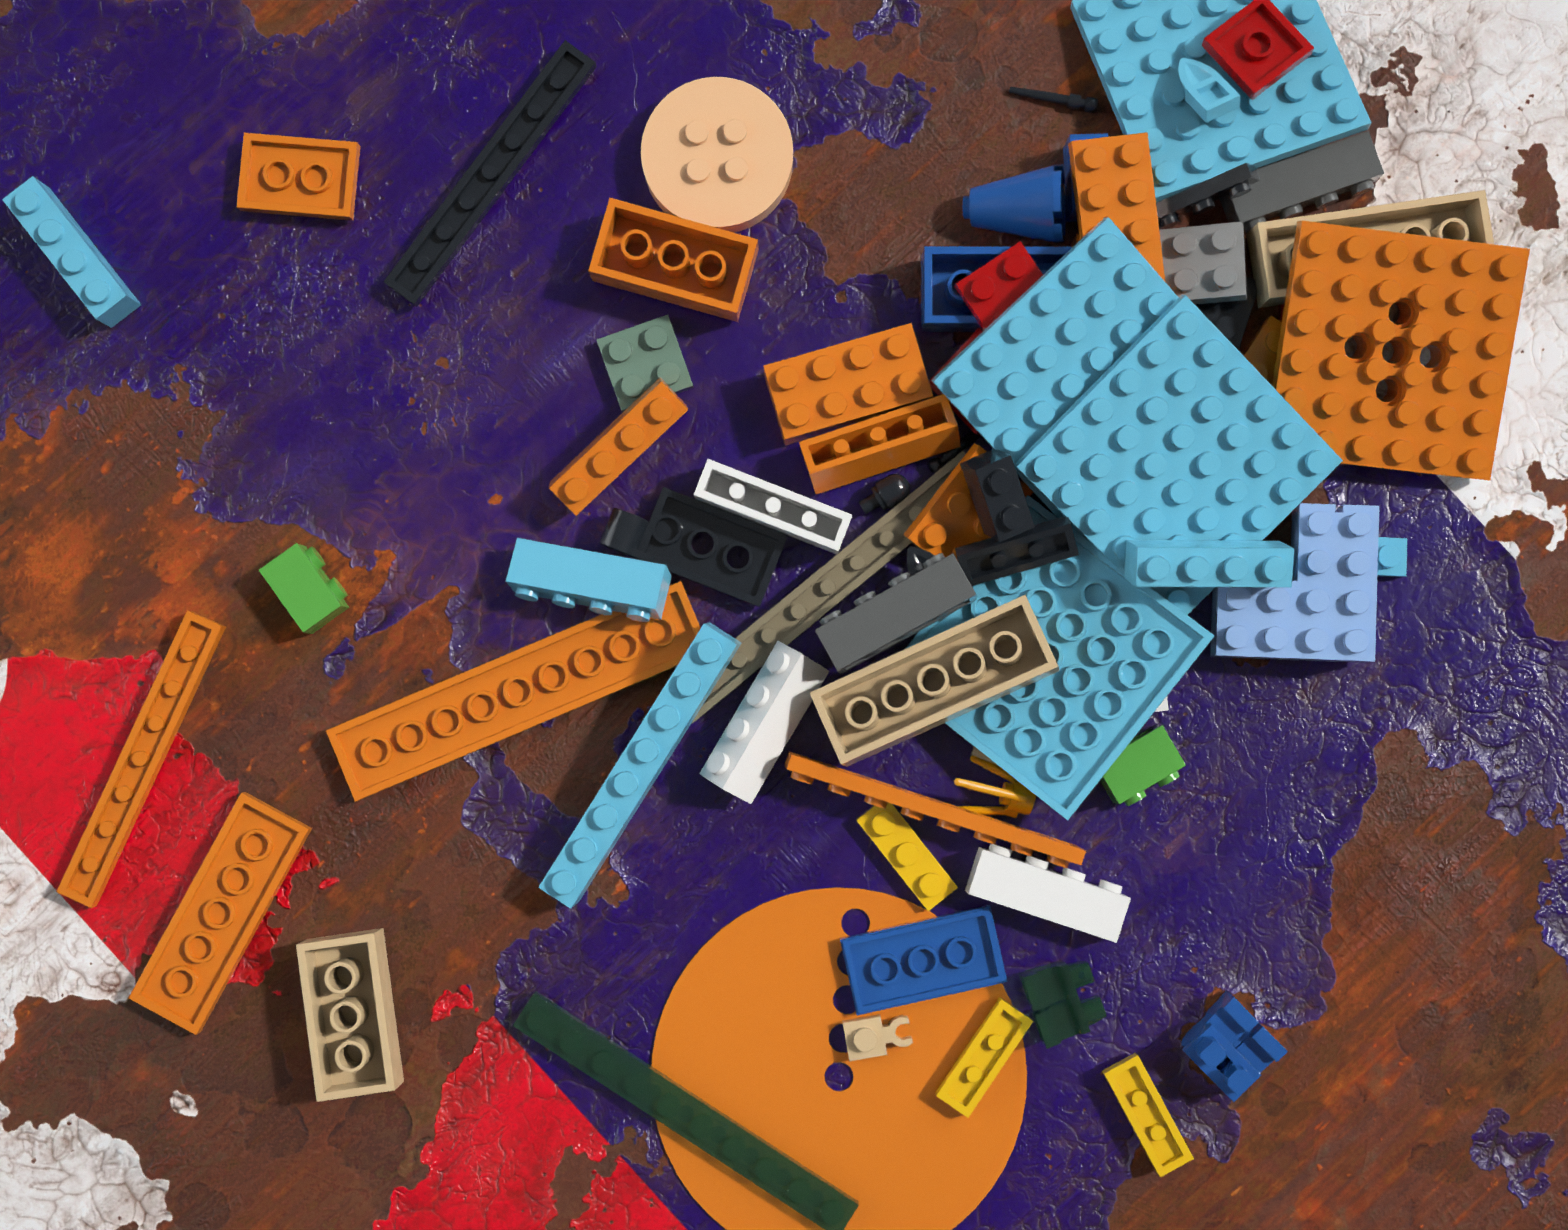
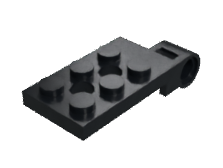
M663 487L649 522L634 514L613 507L599 544L638 560L664 564L669 572L760 608L788 536ZM700 533L709 534L714 540L713 549L704 555L697 554L692 549V540ZM735 547H742L749 553L748 564L740 569L731 567L727 562L729 551Z

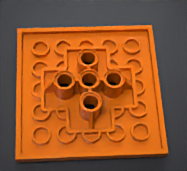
M1297 221L1272 386L1343 460L1341 464L1490 481L1530 249L1310 221ZM1394 303L1400 310L1399 318L1395 323L1389 319V309ZM1352 337L1356 341L1357 349L1351 357H1348L1345 353V343ZM1387 342H1390L1394 349L1393 356L1389 361L1384 360L1382 356L1383 347ZM1424 347H1427L1430 351V360L1426 365L1420 362V354ZM1384 380L1387 384V393L1382 399H1379L1376 395V388L1379 382Z

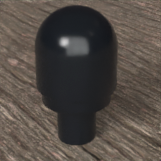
M890 474L874 483L875 485L871 487L873 493L858 502L865 514L880 506L883 511L888 508L890 510L910 494V484L904 476Z

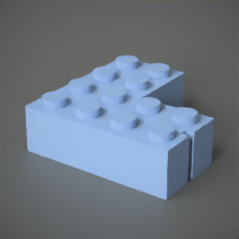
M1300 503L1292 511L1291 547L1294 548L1292 587H1215L1212 590L1211 633L1214 635V638L1211 640L1210 657L1356 663L1375 662L1379 506L1342 505L1336 509V504Z

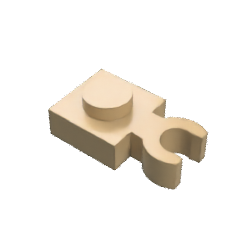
M880 1014L842 1021L849 1062L888 1055L886 1043L892 1042L899 1047H906L913 1043L911 1036L899 1037L895 1033L899 1025L909 1023V1018L906 1015L895 1016L890 1020L889 1024L882 1025Z

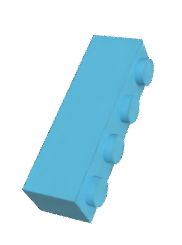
M32 176L2 199L96 320L112 328L141 306L140 302L48 186Z
M517 538L506 582L516 593L515 596L527 601H538V598L542 597L553 599L552 603L565 608H575V604L590 606L589 610L598 614L612 615V611L627 613L626 616L632 620L649 622L650 618L662 619L672 576L664 564Z
M1126 540L1124 579L1135 587H1292L1294 548L1281 541Z

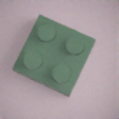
M668 315L597 339L622 413L659 378L676 394L694 388Z

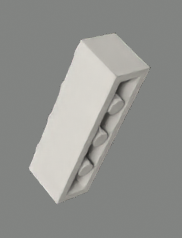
M707 459L694 492V497L698 501L834 554H838L852 518V514L710 459Z
M777 641L699 774L721 789L751 804L812 702L810 692L820 688L829 670L802 653Z
M990 843L989 849L978 848L965 888L968 894L1117 943L1131 900L1130 897L1121 894L1122 886L1100 879L1098 886L1085 882L1086 874L1069 868H1063L1062 874L1048 870L1049 862L1027 856L1024 862L1011 857L1013 850Z

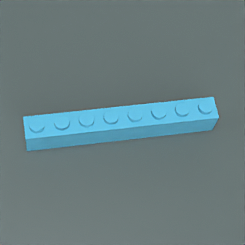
M710 622L702 625L538 888L569 908L574 907L581 900L742 644L740 641Z

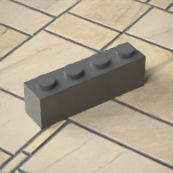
M1366 131L1256 169L1260 181L1250 185L1252 189L1250 192L1234 199H1229L1227 195L1220 198V202L1228 223L1243 221L1245 233H1248L1259 222H1266V220L1280 216V219L1294 218L1303 213L1302 208L1313 204L1316 205L1317 209L1329 206L1339 200L1338 196L1344 193L1351 192L1353 197L1364 194L1375 188L1373 183L1384 174L1370 133Z
M940 553L922 564L924 570L910 576L909 572L903 573L888 583L890 587L888 590L879 595H876L874 591L869 592L855 600L854 604L856 607L842 614L840 610H837L819 621L822 626L815 629L840 675L977 600L976 593L954 554L945 558L943 553Z

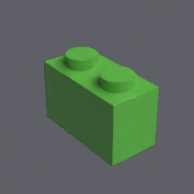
M296 543L259 569V571L302 632L313 634L350 608L344 600L348 595L336 578L329 579L322 570V567L326 564L316 549L312 546L307 549L306 546Z
M1154 725L1133 738L1100 782L1113 803L1121 804L1124 802L1126 806H1130L1146 796L1144 790L1155 783L1162 787L1180 776L1177 771L1185 767L1186 764L1163 725Z

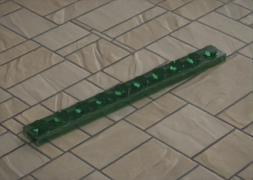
M537 991L534 992L513 1025L515 1028L823 1229L844 1230L858 1208V1200Z

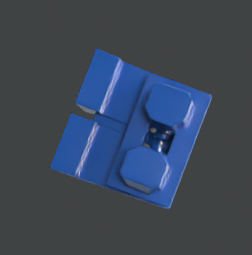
M1227 990L1208 1009L1205 1016L1186 1033L1181 1041V1045L1184 1047L1182 1050L1233 1102L1261 1076L1260 1073L1274 1060L1276 1062L1279 1061L1288 1052Z

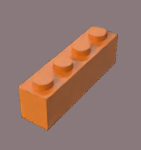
M659 378L550 481L549 489L577 516L688 411L687 405Z
M944 394L799 442L815 494L961 447L958 424L950 403Z

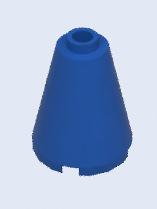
M1063 164L1044 167L971 188L970 195L963 196V218L970 219L972 227L1055 243L1064 242L1063 236H1065L1066 196H1064V189L1061 188V184H1065Z

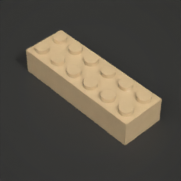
M1485 190L1259 222L1246 234L1253 279L1256 283L1258 308L1285 304L1297 221H1310L1494 244Z
M1023 595L810 692V695L840 764L848 767L1060 670L1026 595Z

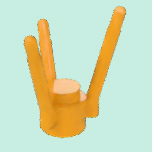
M973 755L970 757L972 762L1010 781V783L1004 782L1002 788L961 778L954 780V784L957 786L998 796L999 804L1005 805V807L958 806L983 815H1005L1017 818L1018 813L1030 815L1035 803L1036 795L1001 767Z

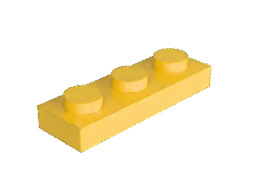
M887 803L886 809L872 806L856 819L927 911L931 910L958 888L893 804Z
M999 997L935 1092L936 1096L969 1118L1033 1023V1020Z
M1136 1052L1102 1070L1159 1177L1194 1159Z

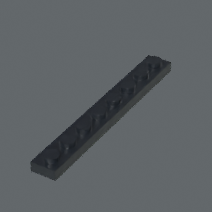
M566 40L562 43L384 280L388 287L417 307L596 69L595 61Z

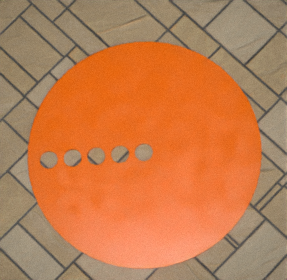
M832 887L805 890L765 902L740 915L706 942L687 964L669 995L656 1031L651 1064L653 1109L666 1154L678 1177L707 1214L726 1230H952L976 1209L993 1188L1014 1149L1022 1124L1027 1088V1066L1023 1038L969 1118L938 1098L935 1092L999 997L1012 1005L1003 984L1000 983L858 1016L856 1011L850 1014L841 1013L833 1004V996L836 990L842 986L850 985L848 975L844 974L837 965L838 955L842 951L840 938L849 936L843 931L841 925L842 917L847 911L860 909L868 915L870 926L867 932L936 917L937 915L908 900L866 889ZM880 1014L882 1025L889 1024L890 1020L898 1015H906L909 1018V1023L899 1025L895 1033L899 1037L911 1036L913 1043L906 1047L896 1046L892 1042L886 1043L888 1055L849 1062L848 1052L836 1051L829 1042L830 1031L836 1025L843 1024V1020ZM836 1062L847 1064L853 1072L851 1085L842 1091L831 1089L825 1082L826 1069Z

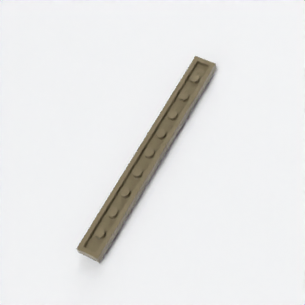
M965 452L959 453L735 639L742 644L692 724L760 669L777 641L788 646L908 547L912 541L903 534L962 460Z

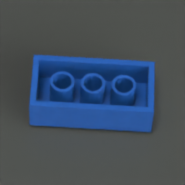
M924 246L921 256V332H975L978 328L982 329L954 286L1011 247ZM1072 247L1025 248L1044 275Z

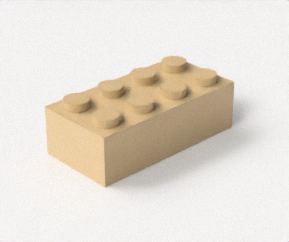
M384 928L311 938L296 944L317 1102L395 1091L404 1082Z

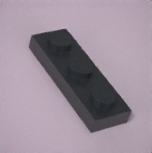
M1244 163L1157 202L1159 230L1178 224L1180 222L1179 216L1190 211L1193 212V215H1197L1216 206L1214 201L1228 195L1229 199H1234L1247 194L1252 190L1250 185L1260 181L1256 167L1249 163Z
M1066 516L1037 524L1034 528L1002 542L989 538L955 548L958 562L971 586L1079 555L1069 517Z

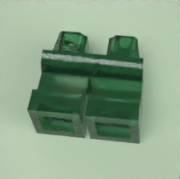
M1059 960L1018 973L1028 1004L1032 1008L1031 1012L1041 1042L1047 1049L1061 1044L1062 1040L1074 1035L1089 1033V1025L1095 1024L1107 1017L1103 1003L1098 995L1079 1000L1076 988L1095 982L1087 961L1066 964L1063 960Z

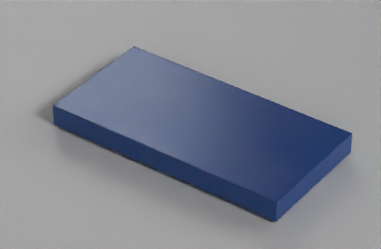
M990 905L840 938L857 1016L1007 982Z

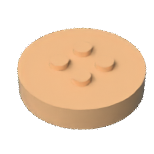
M707 77L693 80L676 88L656 106L644 129L641 143V161L649 191L658 206L666 214L735 233L750 228L762 221L782 200L792 175L793 143L784 115L764 92L741 80L727 77Z

